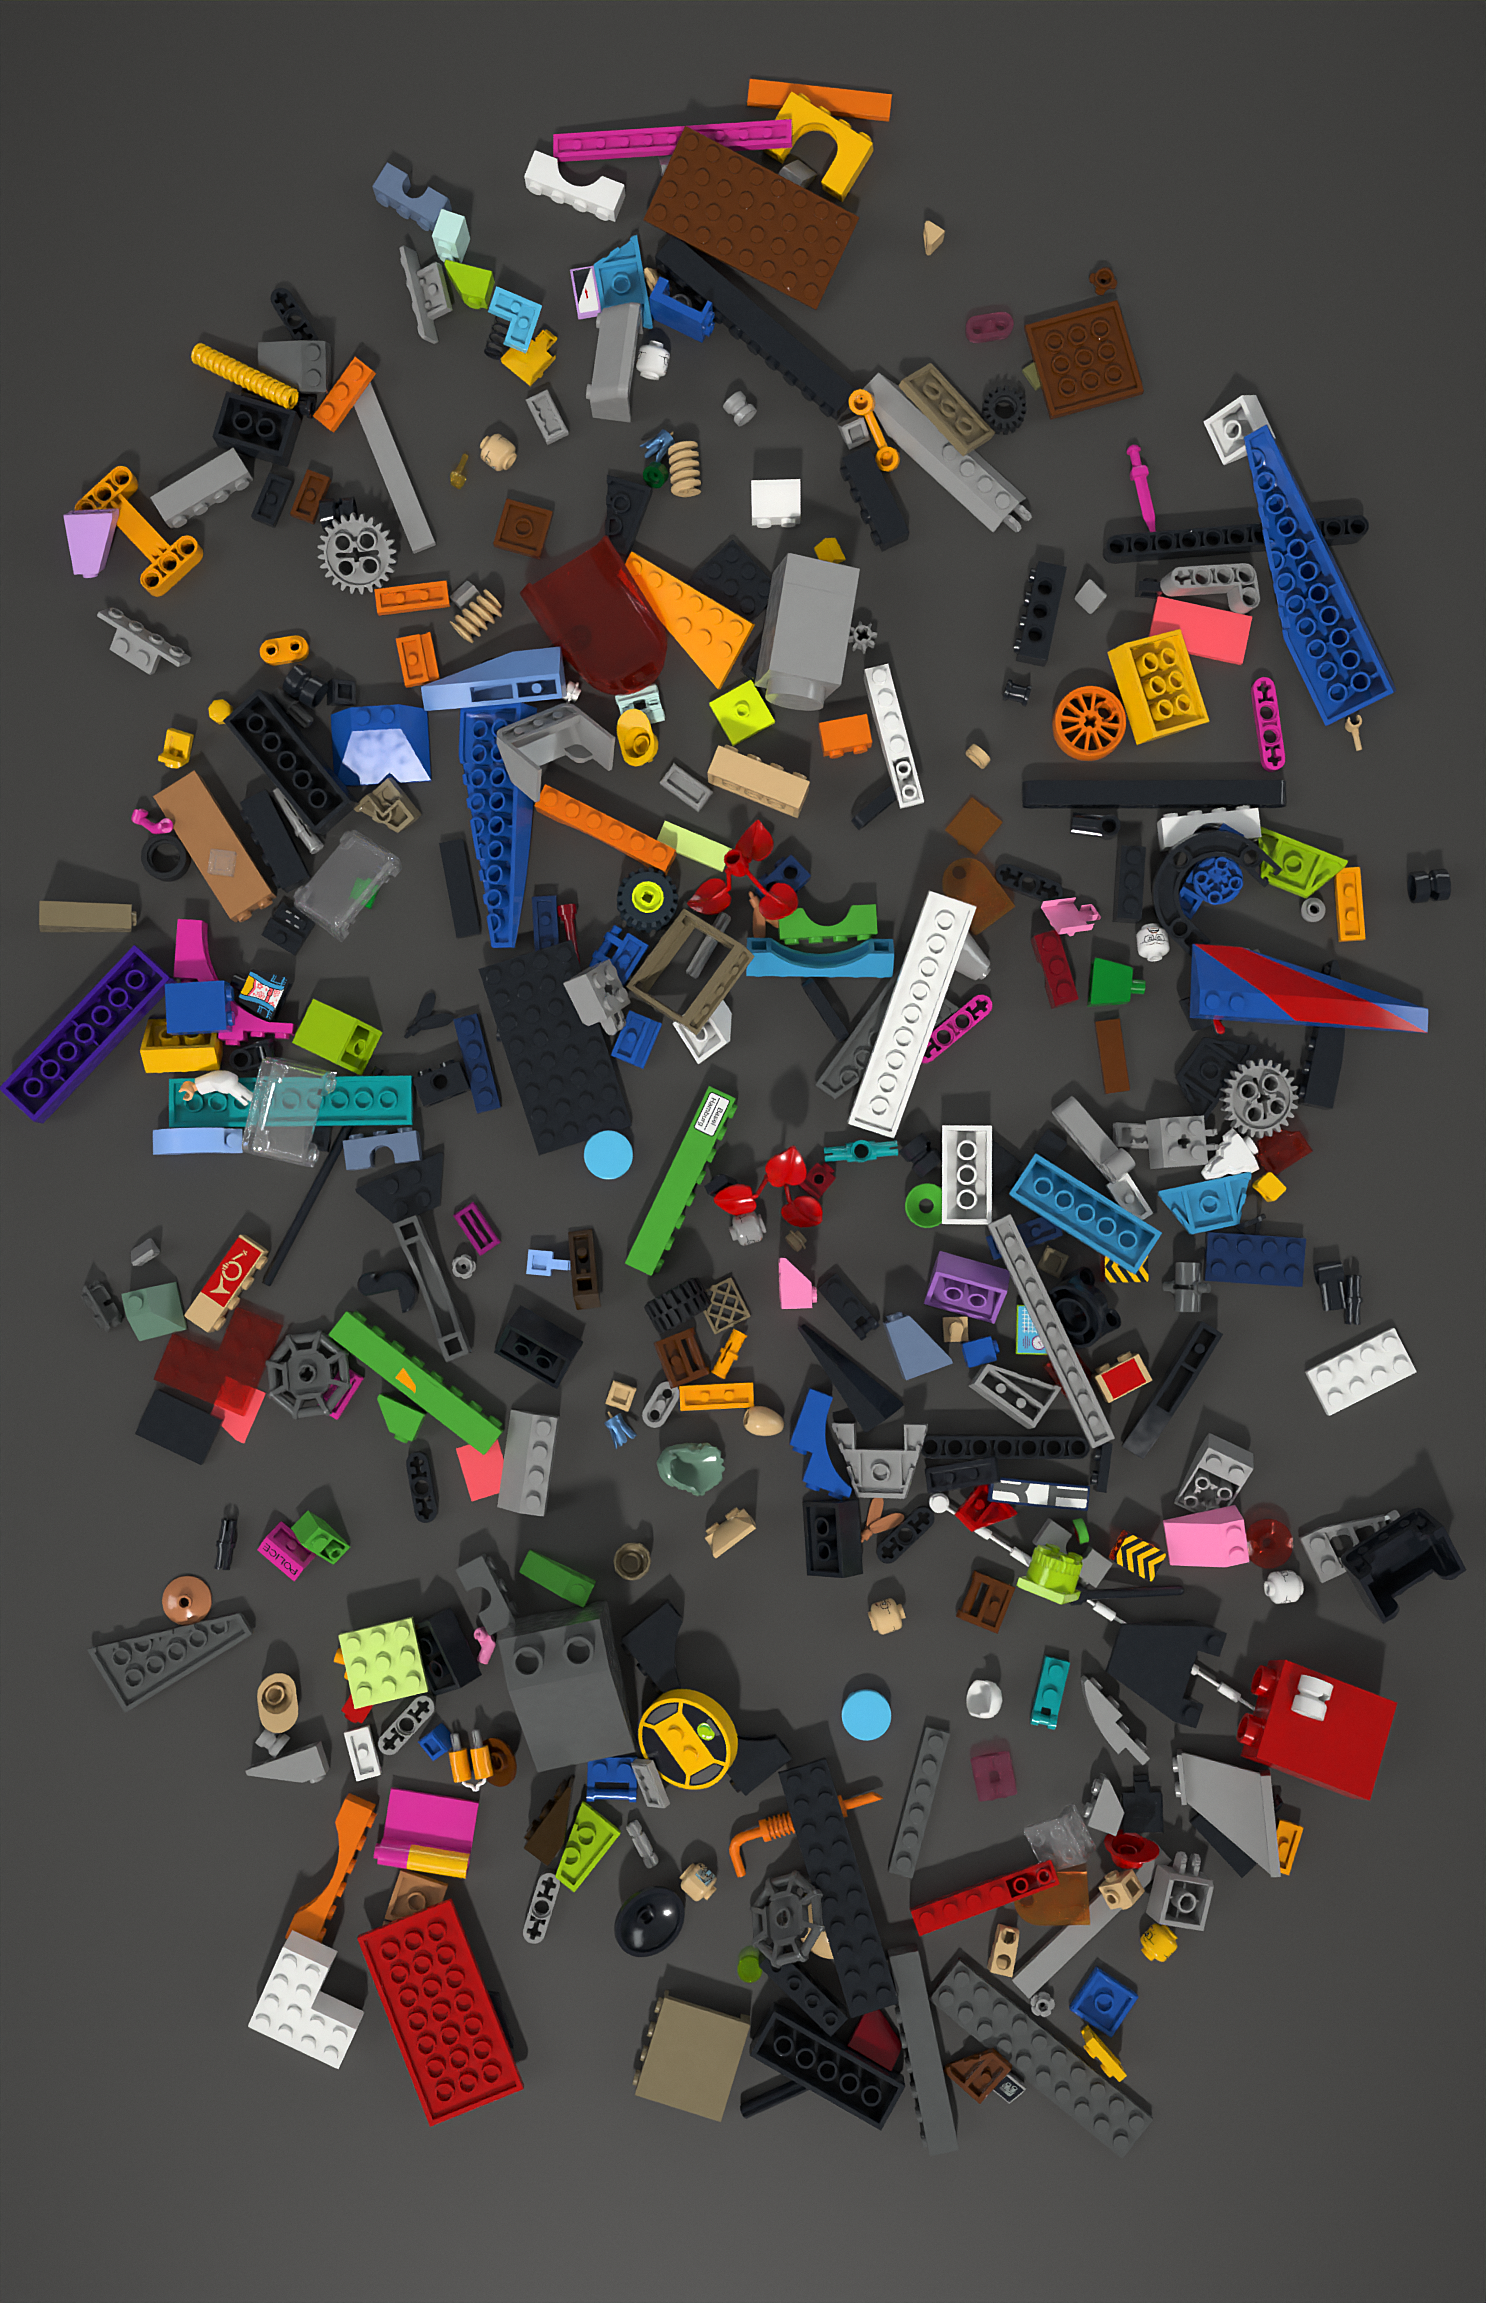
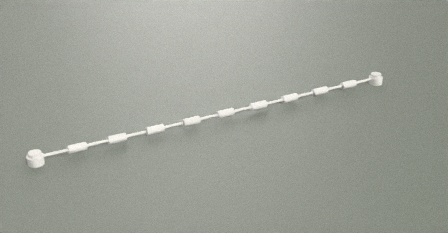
M940 1492L930 1496L929 1506L934 1512L942 1513L948 1510L952 1514L956 1513V1511L949 1507V1500L945 1494ZM986 1527L974 1531L986 1540L990 1538L1009 1550L1012 1557L1029 1567L1032 1557L1017 1547L1012 1549L991 1535L992 1531ZM1087 1600L1088 1603L1093 1605V1610L1110 1621L1114 1619L1120 1624L1126 1623L1116 1617V1612L1101 1602ZM1193 1665L1191 1674L1202 1676L1217 1686V1691L1234 1702L1240 1701L1250 1709H1255L1253 1705L1240 1698V1693L1223 1682L1217 1683L1199 1671V1666Z

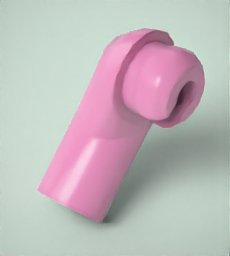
M480 1627L474 1631V1638L478 1639L482 1647L476 1660L483 1664H488L496 1646V1641L493 1635H488L485 1627Z

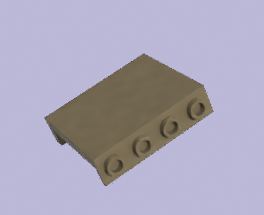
M665 1990L663 1998L658 1997L654 2012L658 2013L656 2022H650L647 2036L651 2037L649 2045H644L642 2048L640 2061H643L641 2070L636 2069L632 2085L636 2086L635 2095L721 2122L750 2028V2016L740 2014V2018L668 1996L669 1991Z

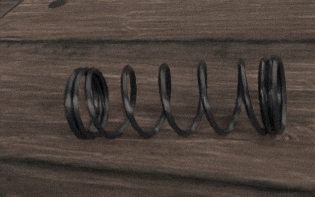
M495 316V320L497 323L492 325V329L494 332L489 334V338L492 342L486 343L484 354L492 359L500 360L503 356L502 352L498 349L488 347V344L494 343L497 346L504 348L505 345L499 342H494L491 339V335L497 334L500 337L505 338V334L498 333L494 330V325H500L506 329H508L509 326L506 324L499 323L496 319L497 316Z

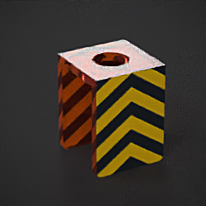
M1100 1254V1282H1148V1256L1134 1275Z
M1123 1529L1108 1557L1146 1580L1152 1581L1166 1553Z

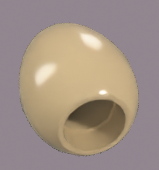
M764 1406L751 1407L745 1413L744 1427L754 1435L771 1436L780 1433L784 1428L783 1418L775 1411Z

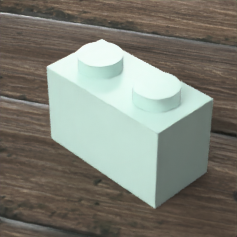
M441 209L432 234L438 258L443 262L446 259L462 264L470 241L465 217Z

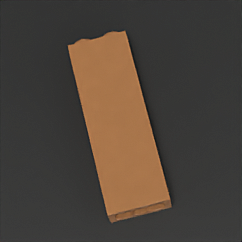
M195 770L153 796L166 818L173 822V829L231 920L234 922L246 921L252 916L253 911L258 908L264 909L273 903L272 899L277 896L202 777Z

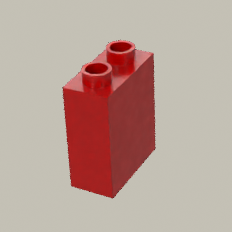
M1269 1660L1267 1667L1260 1665L1255 1671L1251 1683V1693L1258 1695L1253 1715L1245 1713L1237 1729V1741L1244 1744L1241 1756L1349 1798L1370 1801L1397 1702L1288 1660ZM1301 1675L1311 1676L1334 1686L1330 1700L1325 1701L1327 1710L1323 1721L1309 1718L1291 1710L1295 1695L1300 1694L1297 1688Z

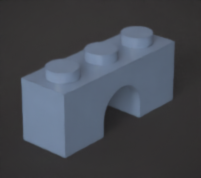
M388 162L372 186L376 200L385 207L391 206L396 209L400 216L405 219H413L425 231H434L441 209L449 212L452 211L449 198L430 187L419 198L406 196L411 187L408 174Z
M412 1127L397 1129L398 1133L388 1134V1130L373 1132V1137L364 1138V1134L350 1135L349 1140L343 1141L346 1170L354 1171L375 1168V1152L385 1146L393 1151L395 1163L397 1164L423 1160L419 1132L412 1131Z

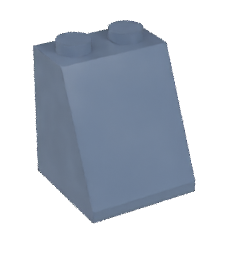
M896 1312L886 1316L888 1321L883 1322L902 1378L909 1380L953 1364L952 1359L909 1315Z

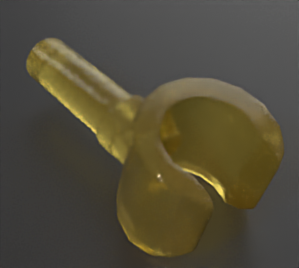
M466 454L462 455L458 467L450 474V483L457 489H461L466 481V477L461 474L468 459Z

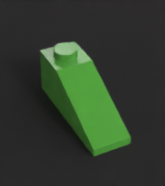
M531 1549L519 1571L553 1593L583 1608L596 1583L595 1580Z

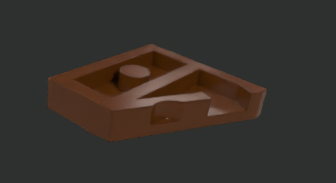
M994 2048L948 2063L944 2066L943 2072L981 2104L1010 2072L1012 2064Z

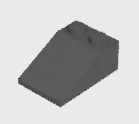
M309 340L258 342V371L279 382L285 383V385L291 386V388L297 389L298 394L328 395L331 391V345L326 341Z

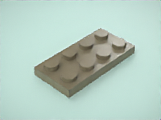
M931 363L904 378L899 384L900 389L906 396L912 400L963 457L989 441L995 434L990 426Z

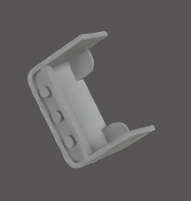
M628 302L603 308L602 313L597 314L596 328H599L593 378L592 384H588L586 390V399H590L593 418L631 423L629 404L638 334H643L644 331L641 303Z
M568 703L559 704L497 731L496 743L511 782L534 802L540 801L542 769L539 766L566 755L577 763H584L594 759L608 771L612 770L615 737L575 705Z

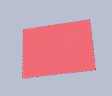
M227 1376L211 1414L224 1420L222 1427L235 1440L245 1443L266 1393Z
M498 1439L485 1455L481 1454L470 1444L456 1448L471 1501L498 1494L504 1462Z

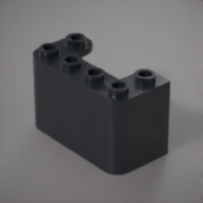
M1415 1508L1406 1512L1346 1551L1341 1557V1563L1363 1603L1382 1624L1394 1619L1399 1613L1400 1607L1393 1598L1403 1594L1407 1589L1423 1581L1433 1572L1443 1580H1453L1467 1570L1444 1526L1423 1508Z

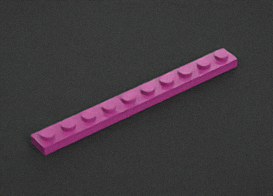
M792 119L687 126L733 151L792 148ZM685 126L553 134V157L558 162L672 155Z

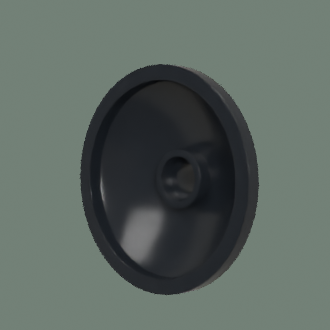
M651 1886L634 1893L622 1905L614 1923V1935L621 1949L635 1957H649L665 1950L674 1942L682 1929L685 1918L683 1903L673 1890L663 1886Z

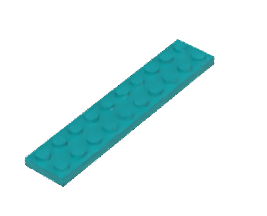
M413 1076L239 1078L238 1082L255 1093L251 1101L248 1100L249 1104L246 1106L230 1093L223 1094L218 1091L201 1095L197 1090L191 1100L185 1101L183 1097L187 1091H178L185 1081H191L195 1084V1078L169 1079L170 1128L413 1125Z

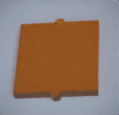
M971 798L945 831L958 841V845H963L976 856L1003 822L989 812L990 809L988 807H983L974 798Z

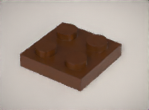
M506 498L493 542L494 547L540 560L554 515L553 511Z

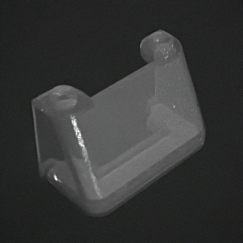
M346 831L340 839V845L305 887L301 886L293 896L295 899L294 905L340 942H343L349 934L347 928L350 923L352 925L355 923V917L384 882L387 884L389 881L388 875L396 877L403 869L400 858L358 831Z
M265 1057L260 1065L242 1139V1151L287 1163L314 1167L319 1157V1150L316 1144L311 1143L322 1096H327L336 1087V1072L287 1058Z

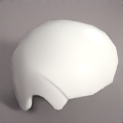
M975 1680L970 1686L966 1697L969 1714L979 1718L994 1717L1000 1710L1003 1701L1000 1688L996 1683L988 1680Z

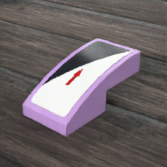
M594 266L571 269L570 273L578 319L597 317V314L602 312Z

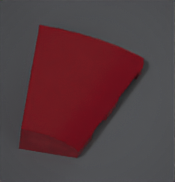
M880 2009L860 2015V2021L847 2042L848 2046L891 2071L902 2048L900 2038L894 2033L889 2021L883 2016Z

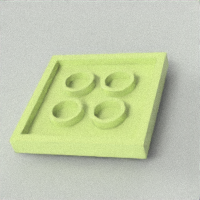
M413 1617L338 1635L355 1709L429 1691Z

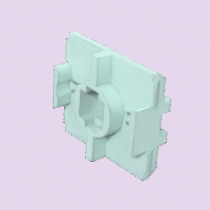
M655 683L615 693L621 715L627 710L634 709L636 703L645 702L646 709L641 711L647 715L650 724L665 721L664 710L661 707L658 695V687Z

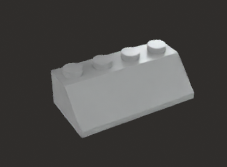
M511 1409L497 1507L517 1513L544 1517L547 1511L560 1416Z

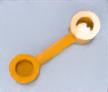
M856 390L849 397L850 409L855 414L865 417L879 449L875 456L879 469L885 472L893 471L900 463V455L896 449L888 447L873 414L876 404L875 398L866 390Z

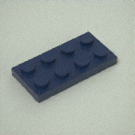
M1207 1231L1203 1280L1302 1287L1306 1238Z

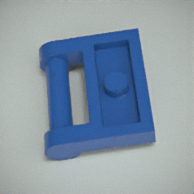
M618 1755L589 1761L587 1770V1802H595V1799H619L637 1802V1778L631 1763L636 1758L638 1759V1756ZM595 1782L629 1783V1789H595Z

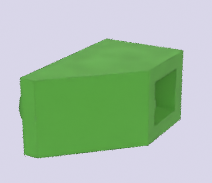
M309 1510L291 1527L302 1546L333 1565L350 1548V1545L334 1529Z

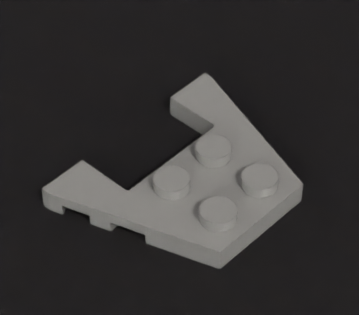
M856 1422L832 1423L834 1433L836 1432L840 1443L838 1444L840 1451L843 1453L848 1466L846 1468L856 1497L905 1499L913 1479L928 1424H904L905 1449L857 1448Z

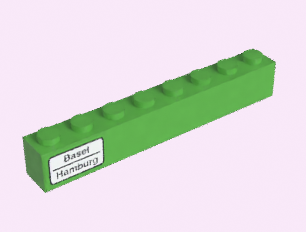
M708 1087L625 1264L650 1276L654 1272H660L665 1261L661 1259L664 1250H670L675 1240L671 1235L675 1227L680 1229L686 1217L682 1215L685 1206H691L696 1196L692 1191L696 1183L701 1185L706 1175V1171L703 1168L707 1161L712 1162L717 1150L713 1147L717 1139L722 1141L727 1131V1127L724 1124L728 1117L733 1118L738 1106L734 1104L736 1098L713 1087Z

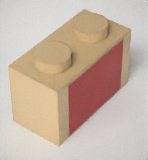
M1130 1351L1117 1357L1118 1362L1112 1365L1105 1363L1095 1369L1097 1373L1091 1376L1105 1402L1110 1403L1152 1381L1139 1354H1131Z

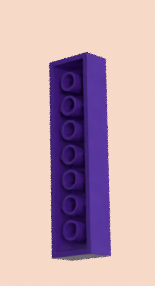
M134 945L0 1086V1090L32 1121L43 1124L165 995V984L177 983V981L143 949Z

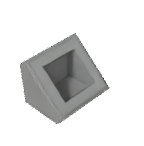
M466 581L449 597L461 610L465 608L471 611L469 603L474 602L478 605L476 597L482 595L473 584Z

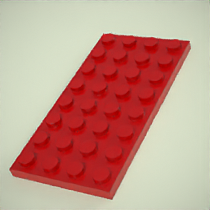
M452 1898L358 1935V1942L430 2127L524 2089V2083Z

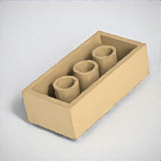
M718 745L707 772L708 783L798 818L809 791L810 781L806 780V776L797 772H793V774L783 771V767L774 763H770V766L764 764L759 757L752 754L747 756L739 754V750L732 746L725 745L722 747Z

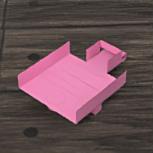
M1076 897L1043 901L1041 909L1050 921V925L1055 928L1057 933H1067L1069 936H1074L1075 932L1092 930L1094 924L1088 925L1086 922L1100 920L1101 916L1092 904L1082 905L1080 911H1078L1073 904Z

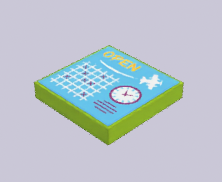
M1016 1305L1015 1354L1047 1355L1025 1306Z

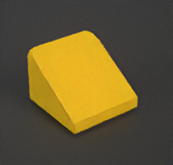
M1271 1172L1266 1173L1252 1183V1187L1267 1202L1275 1201L1286 1190V1187Z

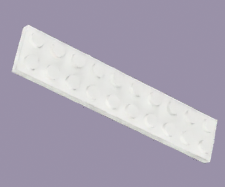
M930 890L928 891L848 1118V1124L895 1138L976 906Z

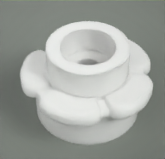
M569 680L567 683V696L562 698L566 700V703L570 701L575 703L581 692V689L577 688L578 682L575 684Z

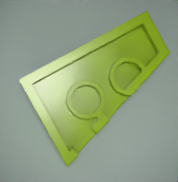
M584 1800L581 1803L555 1875L559 1881L573 1892L578 1889L621 1834V1830Z

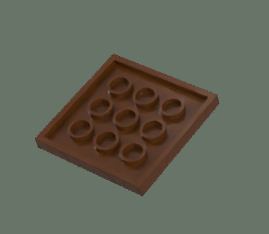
M1118 300L1025 325V335L1050 420L1143 394L1144 389Z

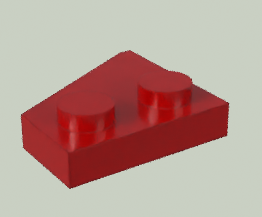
M989 1485L975 1487L954 1514L971 1532L1009 1519L1017 1514L1016 1510L1008 1503L987 1501Z

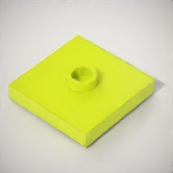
M752 680L709 703L732 746L775 723Z

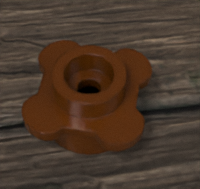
M1103 267L1096 273H1092L1089 277V282L1095 286L1097 295H1104L1105 291L1115 289L1117 286V280L1114 279V274L1108 267Z

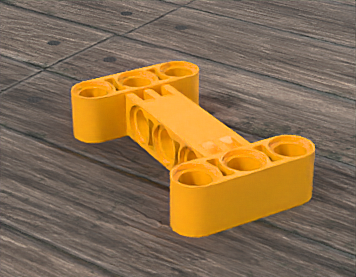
M117 466L77 502L75 510L119 508V517L116 525L152 562L141 574V584L152 596L159 597L170 590L201 561L203 549L195 538L188 535L182 536L170 546L127 501L137 491L138 481L127 467ZM129 477L127 483L122 485L120 484V481L123 478ZM111 493V497L108 500L102 501L104 495ZM189 546H195L192 553L185 554V550ZM177 562L173 570H167L170 563ZM158 578V584L150 587V582Z

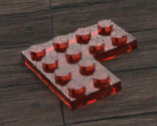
M236 1307L218 1351L180 1335L172 1334L154 1380L244 1417L248 1412L266 1369V1360L270 1359L284 1325L243 1308Z

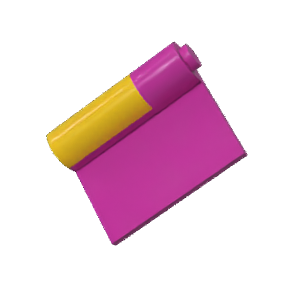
M392 1787L384 1836L381 1844L376 1843L374 1859H377V1864L466 1879L479 1801Z

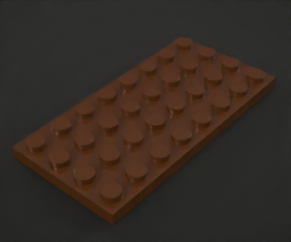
M685 126L643 220L792 299L817 310L860 217Z

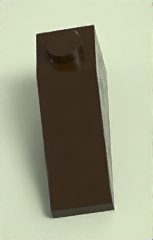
M589 1229L568 1232L572 1289L576 1309L601 1307L593 1231Z

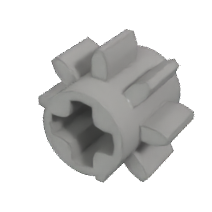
M859 621L858 627H850V633L853 636H849L848 642H853L852 651L860 649L865 654L868 646L874 648L875 643L871 639L877 638V633L871 632V623L865 626ZM866 635V639L858 640V636Z

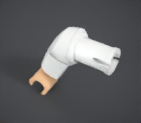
M219 1070L195 1078V1084L191 1081H185L178 1091H187L183 1097L185 1101L191 1100L197 1090L201 1095L214 1091L223 1094L230 1093L244 1106L248 1105V1100L251 1101L255 1096V1093L238 1082L239 1078L237 1075L229 1071Z

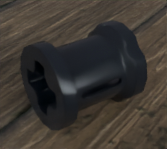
M1008 679L1002 700H1013L1022 703V706L1026 707L1032 686L1018 685L1013 683L1011 679Z

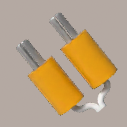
M479 1729L472 1731L474 1747L470 1749L475 1779H483L475 1787L471 1783H466L467 1780L472 1779L467 1748H461L459 1733H452L450 1737L453 1750L448 1753L453 1780L455 1783L462 1782L464 1786L471 1787L473 1792L479 1791V1787L485 1784L486 1778L494 1775L488 1745H483Z

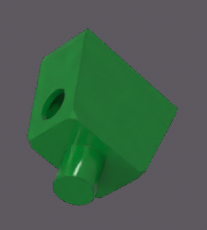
M1094 958L1091 960L1087 1007L1127 1004L1130 1002L1131 993L1144 994L1146 981L1132 979L1133 968L1130 966Z

